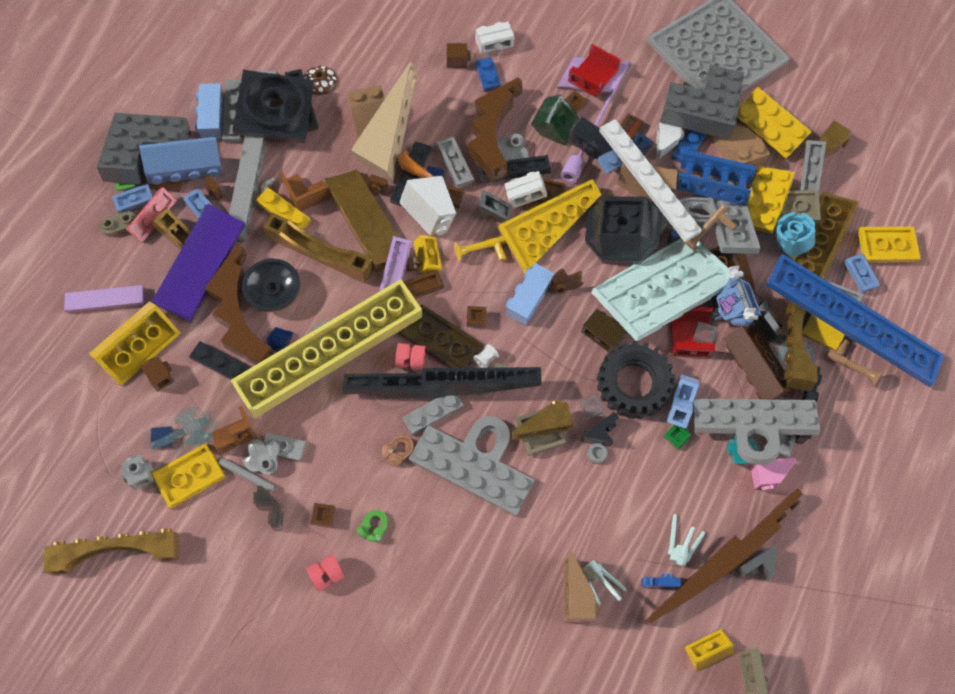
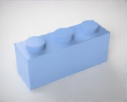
M221 83L199 84V91L196 92L198 106L195 107V112L198 120L195 121V131L199 132L201 138H222L224 92Z
M536 263L532 269L528 268L524 275V282L519 283L515 289L516 294L514 298L510 297L506 303V315L527 325L551 286L552 276L555 273Z

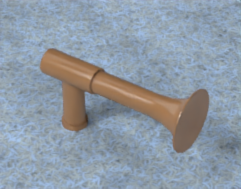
M721 205L701 227V233L684 243L696 252L695 249L698 241L718 220L726 225L730 231L737 224H734L724 215L728 209Z
M843 339L837 352L829 351L827 358L865 375L872 381L873 387L883 372V369L881 371H872L844 357L843 355L850 345L848 340Z

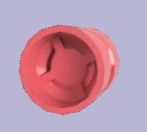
M398 343L395 368L407 369L410 366L412 370L422 371L425 362L426 346L414 345L411 347L410 344Z
M333 553L323 558L321 564L316 562L306 567L318 593L328 588L330 582L335 584L345 578Z

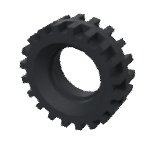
M633 341L632 345L624 342L619 348L615 346L610 353H607L597 375V390L601 391L602 394L600 398L602 401L606 400L608 402L607 407L609 409L612 407L616 409V414L619 416L621 413L627 414L629 419H632L633 416H638V419H642L647 414L649 416L653 415L655 411L663 407L674 388L675 374L671 373L672 363L667 364L666 359L668 357L666 354L663 356L658 354L659 348L657 347L654 350L648 348L649 343L647 342L643 346L638 345V341ZM634 365L646 370L652 379L650 392L643 397L637 398L622 392L617 383V375L621 369Z

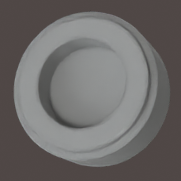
M599 443L592 444L587 451V458L593 464L603 463L608 455L606 447Z

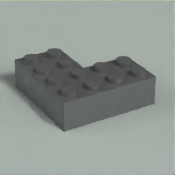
M710 64L704 79L703 89L670 82L664 100L660 123L729 139L736 124L744 72Z
M114 113L97 164L102 181L140 184L144 167L139 145L189 140L191 130L187 117Z

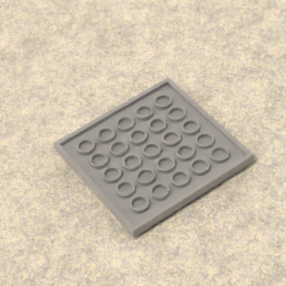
M709 0L650 35L646 41L688 86L703 89L704 79L710 64L744 72L741 90L743 92L787 64L790 60L732 0Z

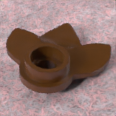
M561 268L552 276L551 291L562 294L566 290L579 288L583 284L581 281L582 271L567 275L566 271Z

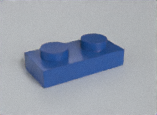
M492 57L475 60L483 91L488 92L499 88L501 84Z

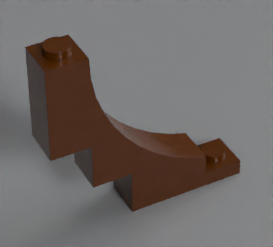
M519 77L475 100V110L479 117L471 121L472 133L476 138L468 142L469 155L492 181L508 174L507 161L498 148L496 137L503 118L513 108V98L523 94L522 80Z
M237 244L204 289L209 297L220 302L212 315L216 322L228 328V331L221 339L224 348L257 365L274 355L269 345L261 341L250 330L244 320L241 309V288L245 274L241 266L245 263L247 254L244 247Z

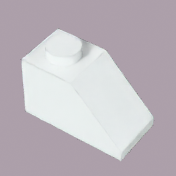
M659 122L655 159L662 158L677 147L679 140L683 139L684 129Z

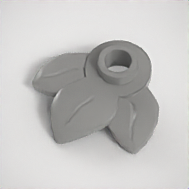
M512 134L508 139H501L497 142L498 148L506 160L528 158V150L524 147L525 140L520 134ZM513 140H518L519 143L515 145L513 144Z
M252 439L248 447L250 456L243 459L244 466L251 472L260 471L265 475L273 474L278 468L276 458L279 454V446L275 439H271L265 445L260 440ZM266 461L269 462L268 468L265 467Z

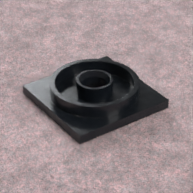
M243 69L232 129L233 133L306 143L314 80ZM268 98H273L276 100L281 99L283 103L279 107H270L265 101Z

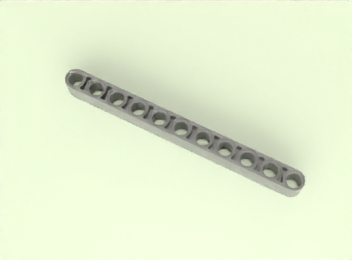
M259 70V72L278 74L277 71ZM268 98L265 103L270 107H274L275 99ZM245 135L229 212L230 216L246 224L238 238L240 241H247L267 144V138Z

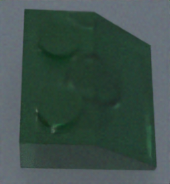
M555 95L544 99L531 125L542 137L561 145H566L567 139L580 118L561 95Z

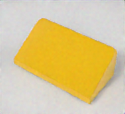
M420 235L414 241L416 256L419 262H421L418 266L419 272L425 274L435 270L441 271L442 265L436 237Z
M812 314L807 319L802 330V335L835 351L845 336Z
M722 629L685 646V650L696 671H700L734 653L733 644Z

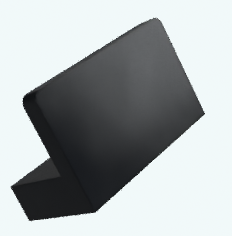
M761 301L758 306L762 315L758 316L757 320H753L769 343L783 344L786 340V336L781 330L783 325L768 303Z

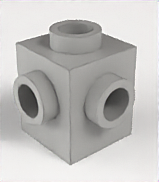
M135 455L126 459V462L121 463L123 469L120 472L124 482H128L129 486L134 490L155 482L151 474L153 466L149 459L145 460L141 455Z

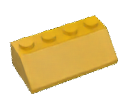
M149 301L93 349L89 355L122 386L141 369V366L146 361L154 358L181 333L161 310Z

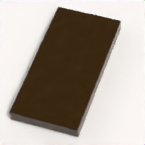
M421 304L422 318L402 329L399 335L414 345L426 346V353L449 368H468L474 360L473 357L479 354L484 344Z

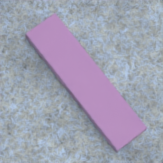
M143 285L65 293L64 311L66 313L144 305Z

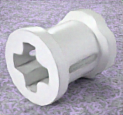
M488 344L479 355H475L473 358L479 367L487 368V365L493 359H497L499 354Z

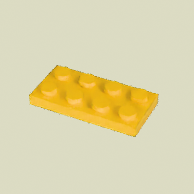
M759 87L738 108L737 119L784 159H787L812 132Z
M762 166L758 167L750 188L751 194L747 203L755 231L774 233L794 180L795 172Z

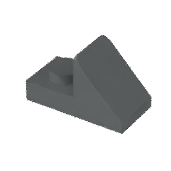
M483 190L479 205L481 219L484 220L492 216L503 223L510 220L512 205Z
M775 546L769 548L735 571L740 577L746 574L748 577H751L760 571L766 581L772 579L777 548Z

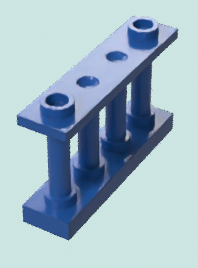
M685 150L680 167L685 169V172H678L677 190L747 206L751 189L745 187L746 184L751 185L756 166ZM692 171L703 173L702 178L692 176ZM710 175L720 177V182L709 180ZM728 179L739 182L738 186L727 184Z

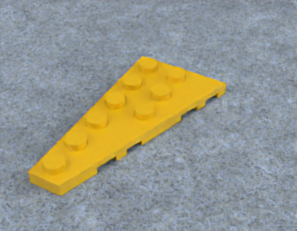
M593 179L498 226L524 274L528 268H532L601 196Z

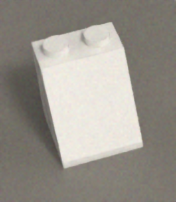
M436 176L407 180L400 199L401 205L430 236H440L447 233L456 215V211L443 177Z

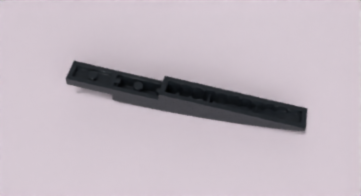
M541 367L422 368V373L344 374L342 390L343 394H383V398H421L497 392L541 386Z

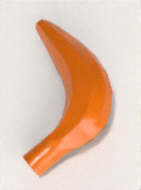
M403 150L397 156L398 164L405 171L421 178L434 177L408 156L409 152L407 150Z

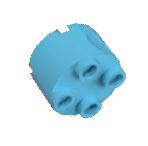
M793 212L779 219L776 229L777 245L780 250L787 253L790 257H796L808 252L815 245V222L810 216L804 213L799 215Z

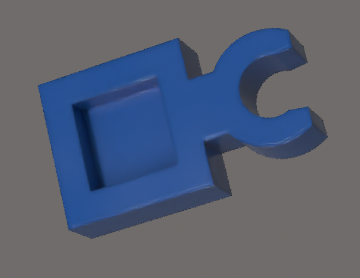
M661 574L659 578L643 577L641 584L643 588L678 589L681 587V579L674 578V574Z

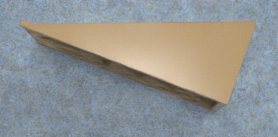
M411 62L351 149L359 164L388 179L393 184L398 167L397 156L401 153L414 87L418 81L413 63Z

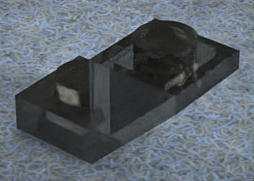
M257 486V492L253 494V504H256L258 510L272 511L268 514V525H271L274 531H283L284 510L262 486Z

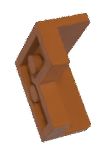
M283 173L279 174L294 207L299 211H303L331 198L327 184L324 185L323 181L305 187L298 174L287 179Z
M243 406L238 407L243 419L212 432L213 443L219 454L258 438L250 417Z

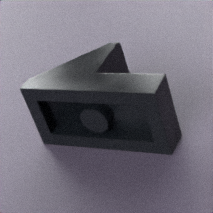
M613 412L582 435V442L589 444L599 443L606 447H611L614 441L608 433L617 427L618 415Z

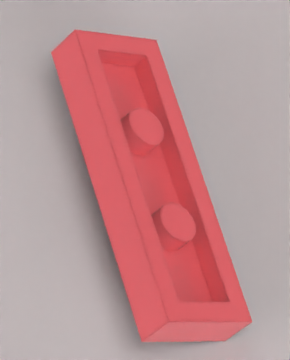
M160 188L126 230L140 242H143L155 228L151 224L153 220L166 208L170 210L177 200L164 188Z

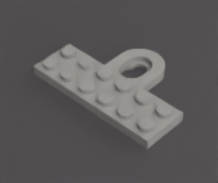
M710 175L709 180L720 182L721 178ZM728 179L727 184L738 186L739 182ZM687 197L679 200L699 227H702L709 220L710 216L721 205H724L728 209L724 215L734 224H737V226L730 231L726 225L718 220L711 227L715 229L721 253L759 254L761 248L747 206L710 197ZM689 209H702L709 212L710 215H700L689 211Z
M693 400L695 433L736 434L738 454L742 459L751 464L766 465L778 458L780 451L779 434L820 435L821 429L815 400ZM753 434L764 436L768 441L764 451H754L752 445L748 443V437Z
M485 416L478 419L471 427L463 443L428 425L409 457V461L515 517L534 482V479L499 462L508 446L510 432L506 423L494 416ZM486 432H493L496 437L494 440L495 448L489 453L480 452L476 447V441L484 436Z

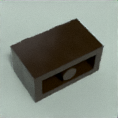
M596 309L584 323L581 333L610 353L612 348L618 347L623 341L627 331L619 322L613 321L606 312Z

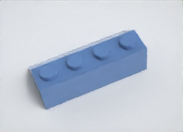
M216 137L139 145L148 184H161L169 181L179 182L180 180L188 179L196 180L209 175L214 178L223 175Z

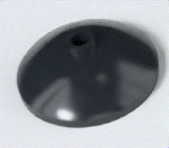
M275 258L265 259L252 265L245 273L242 281V291L245 299L252 307L264 312L280 311L291 305L297 298L300 291V278L296 269L288 262Z

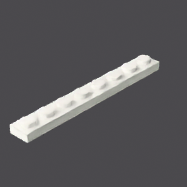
M616 119L601 126L599 132L683 241L686 242L700 234L701 228Z

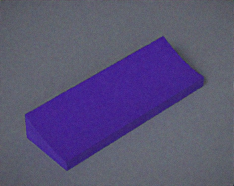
M208 203L151 302L157 307L191 323L207 295L204 288L229 256L246 224Z

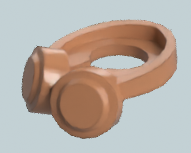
M397 436L388 444L383 445L382 456L388 458L391 466L399 467L402 461L412 454L414 449L413 441L407 436ZM398 443H404L407 446V451L398 452L397 454L393 453Z

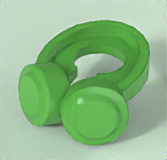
M379 510L370 511L364 517L361 526L357 528L358 534L370 542L382 540V535L387 528L386 515ZM375 516L379 517L382 521L381 525L375 528L372 534H369L368 531L371 527L370 519Z

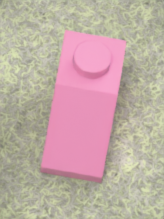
M796 458L776 459L766 465L752 464L750 468L754 488L762 489L763 492L774 490L796 463Z

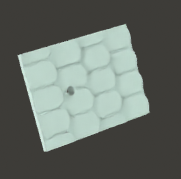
M680 238L648 256L640 265L634 264L593 288L592 294L620 322L622 327L631 334L634 340L638 341L661 329L665 324L681 317L683 313L722 292L729 280V268L700 241H698L695 249L696 252H694Z

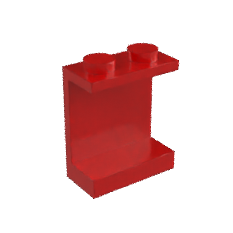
M591 44L589 55L578 68L574 66L570 68L568 82L597 98L619 71L621 59Z
M697 306L683 313L681 317L671 321L673 356L711 357L713 355L715 343H707L710 339L707 341L706 335L708 337L706 331H710L707 328H710L709 316L713 312L712 308Z

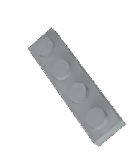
M226 80L223 143H242V134L233 133L232 130L241 80Z

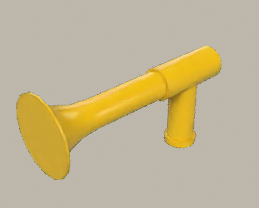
M503 236L466 246L454 243L455 254L459 261H461V257L466 253L495 247L499 261L507 259L501 246L506 244Z

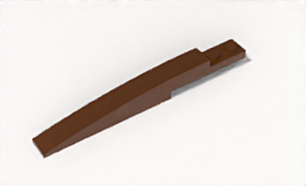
M798 488L791 492L742 540L736 535L732 537L660 605L644 623L648 625L689 601L752 555L782 528L779 523L787 516L785 512L789 508L793 510L800 504L799 498L803 493Z

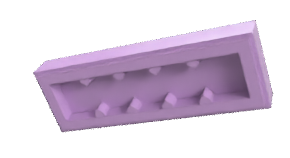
M393 236L379 291L400 279L403 280L412 241Z

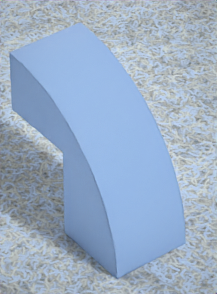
M680 374L668 412V423L683 428L687 427L693 412V400L699 387V380Z

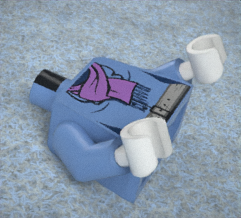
M732 266L728 269L729 280L721 294L717 296L719 308L713 310L712 315L716 321L723 318L734 326L747 327L762 314L750 283L739 279L743 276L742 271L738 272L739 266Z

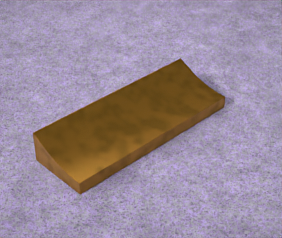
M355 169L342 175L323 178L324 183L329 188L331 198L366 256L372 258L375 272L384 269L393 236L398 237L359 171Z
M822 192L819 199L821 221L820 224H815V245L808 252L791 257L790 259L826 280L857 213L859 202Z

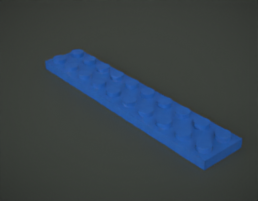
M784 254L778 258L766 283L767 287L926 386L934 385L944 358L943 353Z

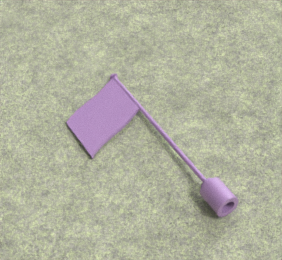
M574 57L557 88L582 90L568 82L570 68L572 66L578 68L586 59L585 57ZM629 60L620 62L619 71L602 90L601 93H609L610 95L595 122L596 126H598L628 66H631ZM581 150L579 155H572L567 160L560 174L565 182L571 184L577 182L585 166V161L582 158L584 151Z

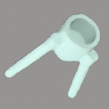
M674 514L670 547L667 554L670 555V561L685 566L686 563H689L705 532L702 531L689 550L687 547L695 530V527L692 526L684 545H677L674 548L677 515Z
M595 560L582 569L595 595V602H598L599 606V599L590 580L596 582L599 579L618 601L621 600V597L603 575L622 591H627L618 580L609 574L600 563L597 564Z

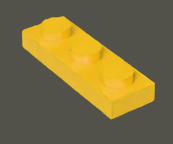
M267 188L256 199L257 204L270 214L275 213L282 216L302 230L311 223L309 217L270 188Z

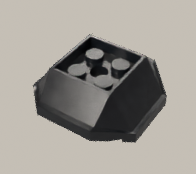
M609 196L588 209L585 243L603 264L640 265L660 245L662 212L647 197Z

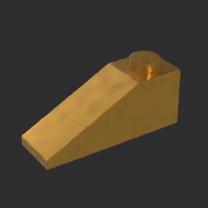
M835 120L832 121L818 140L826 142L824 158L837 153L840 147L845 148L850 141L848 136L852 131Z
M168 208L151 223L180 250L191 233Z
M558 400L551 402L550 405H547L516 428L512 433V441L571 430L573 421L568 401L562 402Z

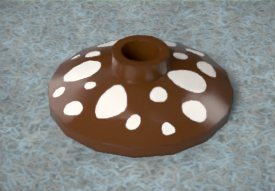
M327 66L312 67L304 74V79L314 80V95L328 94L337 85L336 73Z

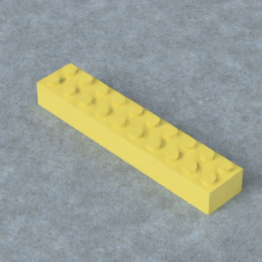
M400 279L233 378L231 382L254 419L419 320L422 318V309Z

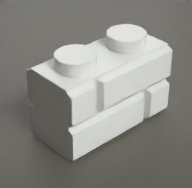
M498 22L492 26H481L476 29L475 40L480 53L484 54L513 47L514 34L509 22Z
M539 171L530 172L524 177L514 178L510 182L505 183L508 200L513 208L547 196L545 184Z

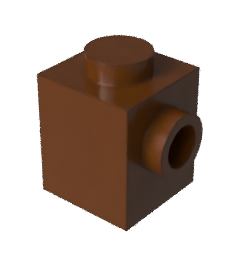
M447 43V68H467V61H471V50H467V43Z
M159 356L149 359L141 366L149 382L157 392L175 382L169 373L172 371V368L167 361L163 362Z

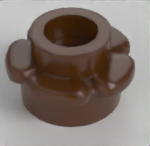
M418 257L408 258L406 264L408 271L419 269L418 266L421 262H419Z

